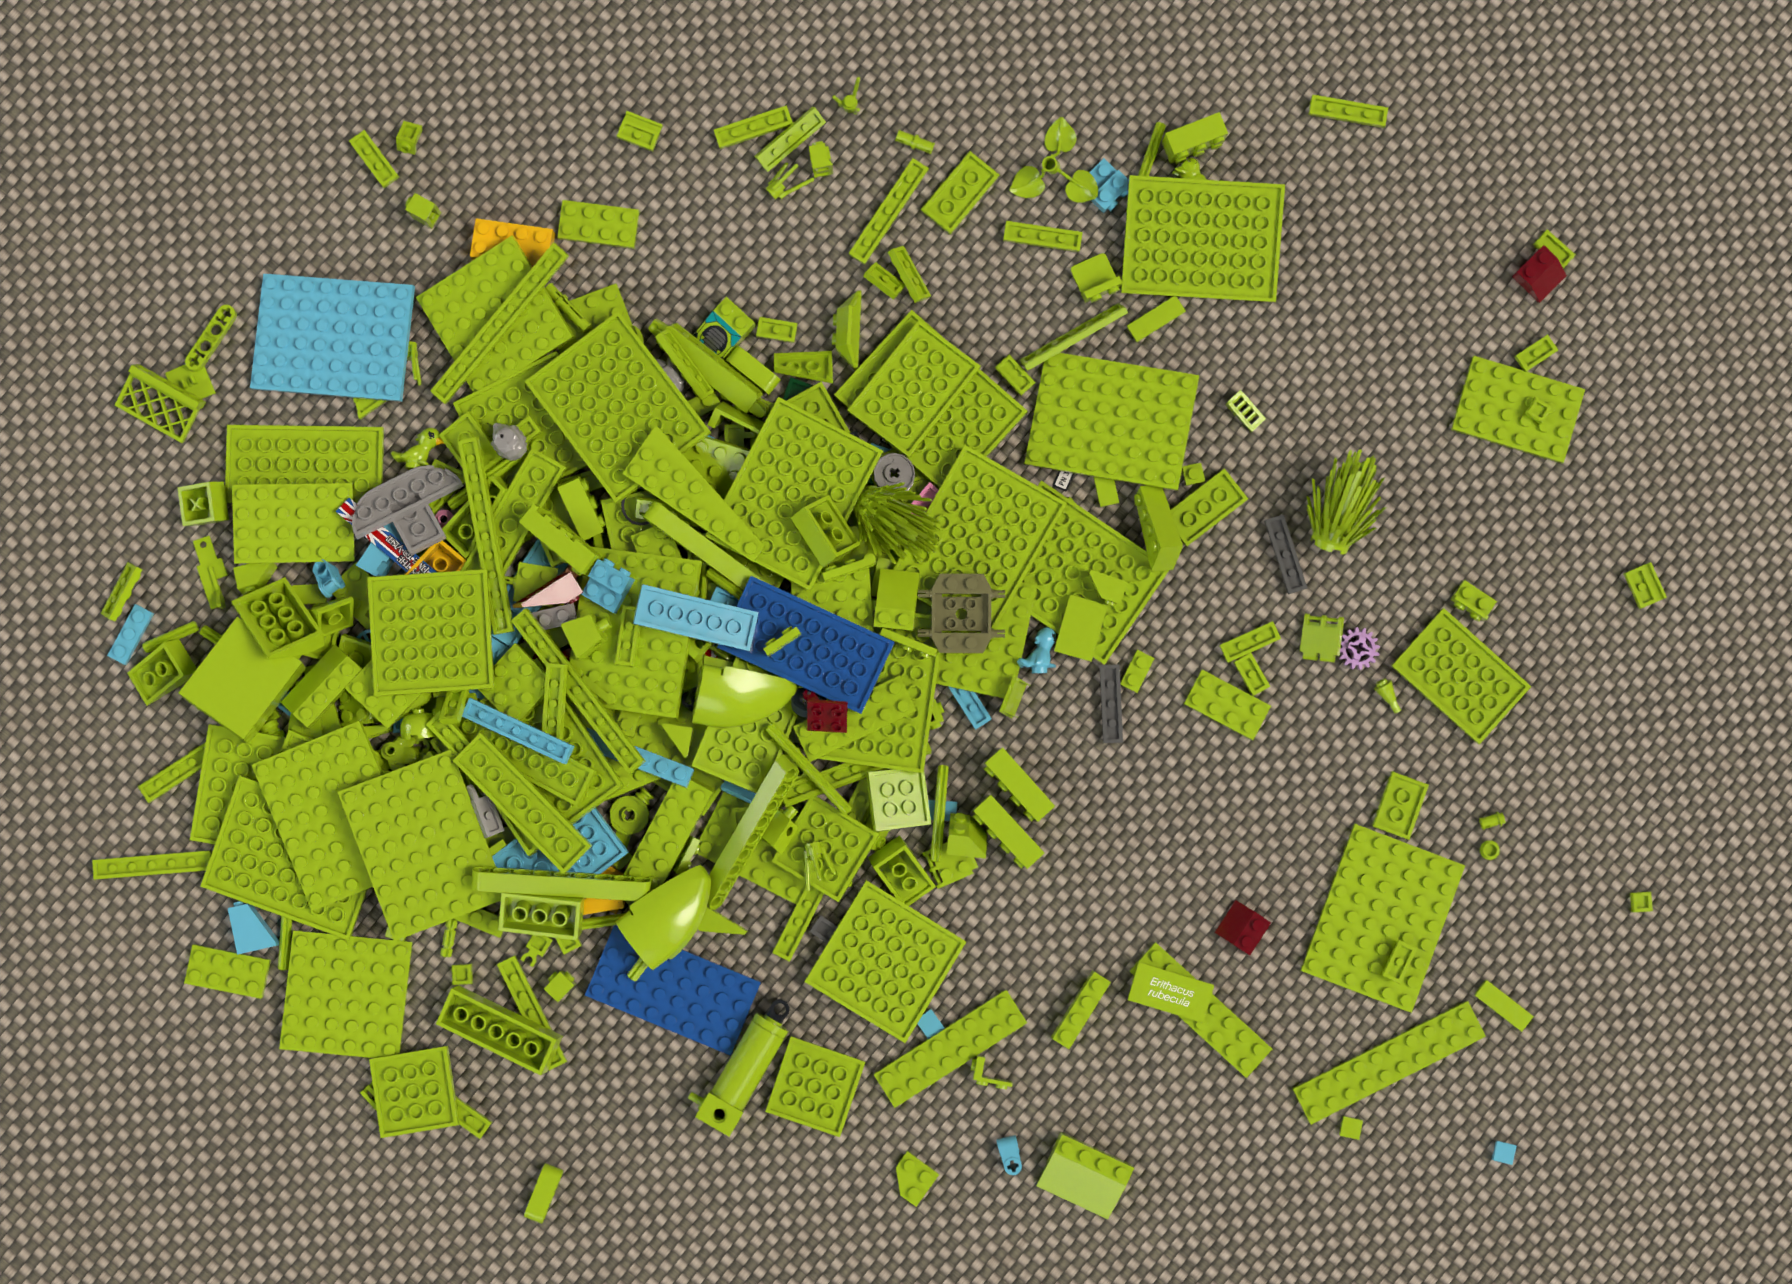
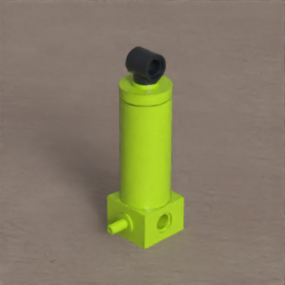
M785 999L774 1000L765 1016L756 1012L708 1095L702 1098L691 1092L688 1096V1099L699 1105L697 1108L699 1111L695 1117L730 1137L740 1120L748 1101L789 1032L782 1026V1022L790 1011V1005ZM783 1004L786 1011L783 1014H777L774 1009L775 1005ZM715 1110H724L725 1116H718Z

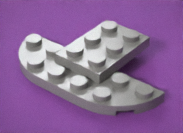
M432 465L411 469L371 489L362 496L357 503L358 506L354 515H352L353 532L356 538L359 539L393 522L412 556L446 539L428 504L463 487V484L448 469L444 470Z

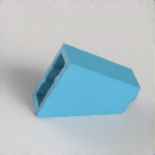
M240 901L233 903L234 907L228 908L237 955L279 945V939L253 905Z

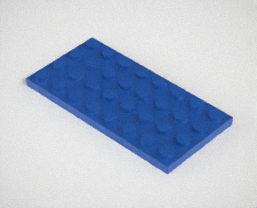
M750 576L736 606L759 612L750 651L718 644L717 648L831 701L848 702L849 709L862 714L895 642ZM790 626L792 628L797 627L802 635L768 657L764 651V648L767 647L765 643L774 637L776 640L782 637V632Z
M614 925L585 996L731 1056L761 982L683 949L673 959L668 958L656 969L652 970L647 967L637 981H632L627 974L640 956L626 940L618 926Z

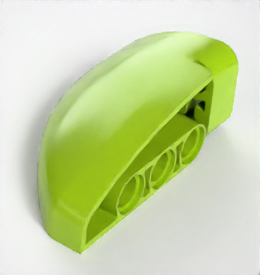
M703 664L699 672L691 723L715 728H730L752 724L771 716L788 704L796 693L797 684L784 678L729 666L722 669L721 667Z
M695 866L670 879L631 904L630 910L615 921L626 940L650 969L654 970L668 960V958L673 959L677 956L697 931L707 908L711 877L703 866Z

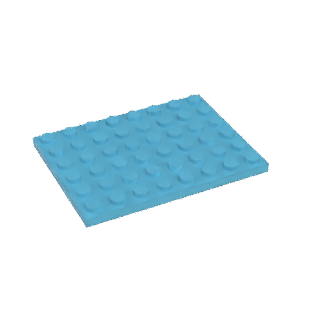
M263 273L250 388L253 390L402 402L415 286Z

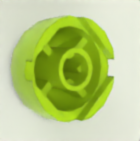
M424 708L412 709V713L406 715L400 724L401 739H411V736L417 739L435 737L436 735L426 725L434 717L433 714L424 712Z

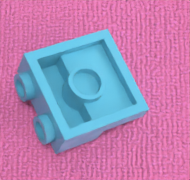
M1105 158L1089 172L1095 178L1098 185V196L1090 201L1103 213L1107 210L1112 211L1118 204L1117 200L1121 196L1124 198L1128 195L1129 179L1119 170H1116Z
M606 558L603 561L597 559L588 575L590 579L581 595L616 614L635 579L630 577L631 573L623 568H620V570L614 568L615 563Z

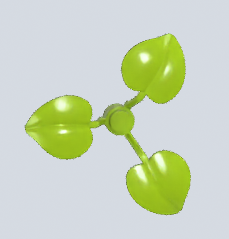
M1063 117L1058 118L1050 126L1045 136L1047 150L1057 152L1043 159L1041 175L1039 170L1033 166H1025L1017 172L1009 189L1016 196L1022 198H1035L1039 196L1045 189V183L1042 180L1045 173L1056 174L1058 172L1070 181L1065 188L1070 200L1076 203H1084L1097 198L1098 185L1095 178L1089 172L1077 170L1072 178L1060 169V163L1055 159L1060 154V151L1068 152L1072 150L1077 140L1074 129Z

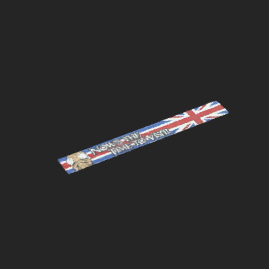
M348 498L336 512L352 525V515H354L358 505ZM384 527L365 535L367 539L406 572L420 558L416 554L411 556L406 546ZM422 561L409 574L437 572L426 562Z

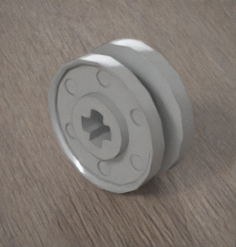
M892 453L880 458L874 469V482L876 486H890L905 482L903 486L896 487H906L905 491H909L913 486L915 478L914 466L907 457ZM891 472L893 474L898 473V477L893 476L891 478Z

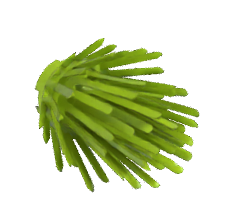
M1361 449L1357 453L1355 451L1352 457V450H1349L1346 462L1343 461L1342 467L1338 468L1335 482L1337 458H1334L1330 476L1326 477L1322 516L1320 487L1317 485L1316 498L1315 480L1312 478L1314 513L1311 499L1307 496V512L1313 531L1310 540H1315L1314 545L1331 553L1334 549L1341 551L1340 554H1347L1352 544L1377 529L1373 527L1366 530L1376 522L1377 519L1375 518L1387 508L1383 507L1381 510H1375L1368 517L1381 497H1377L1367 510L1366 508L1385 477L1381 478L1379 483L1373 480L1376 473V465H1374L1376 458L1373 455L1371 458H1366L1362 463L1359 462L1362 453Z
M905 482L882 487L868 486V489L860 495L853 509L855 518L858 521L860 542L862 539L864 543L867 542V533L875 556L878 553L882 555L873 534L874 531L893 564H896V561L885 542L904 562L908 556L901 549L902 546L918 561L922 562L923 558L919 556L922 550L929 554L936 553L937 549L930 543L939 544L938 538L931 530H939L934 525L941 522L926 515L929 513L926 512L927 508L924 506L896 500L932 501L930 498L915 495L916 492H912L913 490L905 491L906 487L896 488L903 486Z

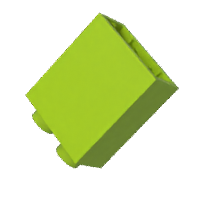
M236 617L179 691V694L190 704L249 744L306 670V667L299 660L302 655L268 659L244 621Z

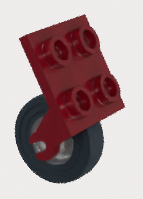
M805 688L796 690V693L791 698V706L797 715L807 718V731L847 733L848 702L828 701L827 698Z

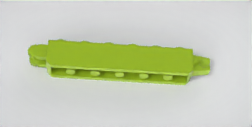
M658 319L652 321L648 328L652 334L657 336L660 332L669 328L712 389H716L723 399L731 401L738 411L745 412L746 414L751 412L756 417L758 416V418L764 417L769 413V406L761 400L763 396L762 390L678 323L667 325Z

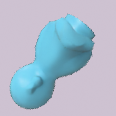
M1051 628L1039 630L1034 642L1037 644V648L1031 652L1027 659L1019 658L1017 660L1018 666L1020 668L1032 667V674L1047 673V668H1055L1056 665L1050 663V650L1058 638L1055 631Z

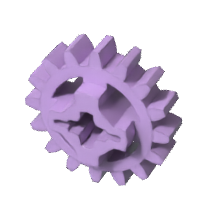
M1358 627L1354 628V633L1349 629L1347 630L1348 636L1342 634L1343 641H1341L1340 648L1342 655L1339 657V660L1345 659L1344 666L1351 664L1350 669H1354L1357 666L1358 670H1362L1363 665L1368 668L1370 667L1369 662H1376L1373 657L1379 656V653L1375 652V650L1380 648V646L1375 645V642L1378 640L1377 638H1371L1373 632L1366 634V628L1359 632ZM1358 636L1355 642H1348L1351 637ZM1366 640L1369 642L1370 648L1367 646ZM1360 645L1359 648L1363 651L1357 653V650L1352 646ZM1346 650L1349 651V653H1350V655H1351L1350 658L1348 657V655H1347V653H1346ZM1361 656H1368L1366 660L1359 662Z

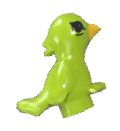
M426 428L415 439L419 441V444L403 453L392 451L391 456L398 463L406 462L405 468L411 470L416 467L429 465L426 461L431 449L445 443L440 438V433L437 429Z

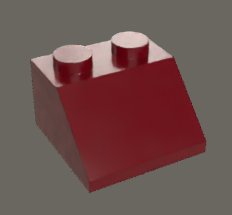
M1543 245L1512 275V278L1540 303L1567 275L1558 258Z
M1235 900L1214 933L1247 955H1251L1272 922Z

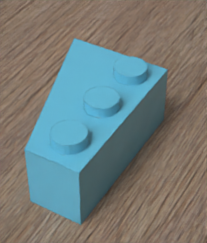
M393 522L383 526L403 543ZM371 542L356 566L379 577L388 574L394 561Z

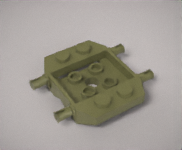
M939 574L932 589H918V593H926L918 594V598L932 599V628L918 629V633H925L918 634V637L932 638L939 653H983L993 637L1005 638V634H997L1005 633V629H991V599L1005 598V590L991 589L984 574ZM942 594H981V597H942ZM960 608L967 611V617L962 620L956 617V611ZM942 631H981V633H942Z

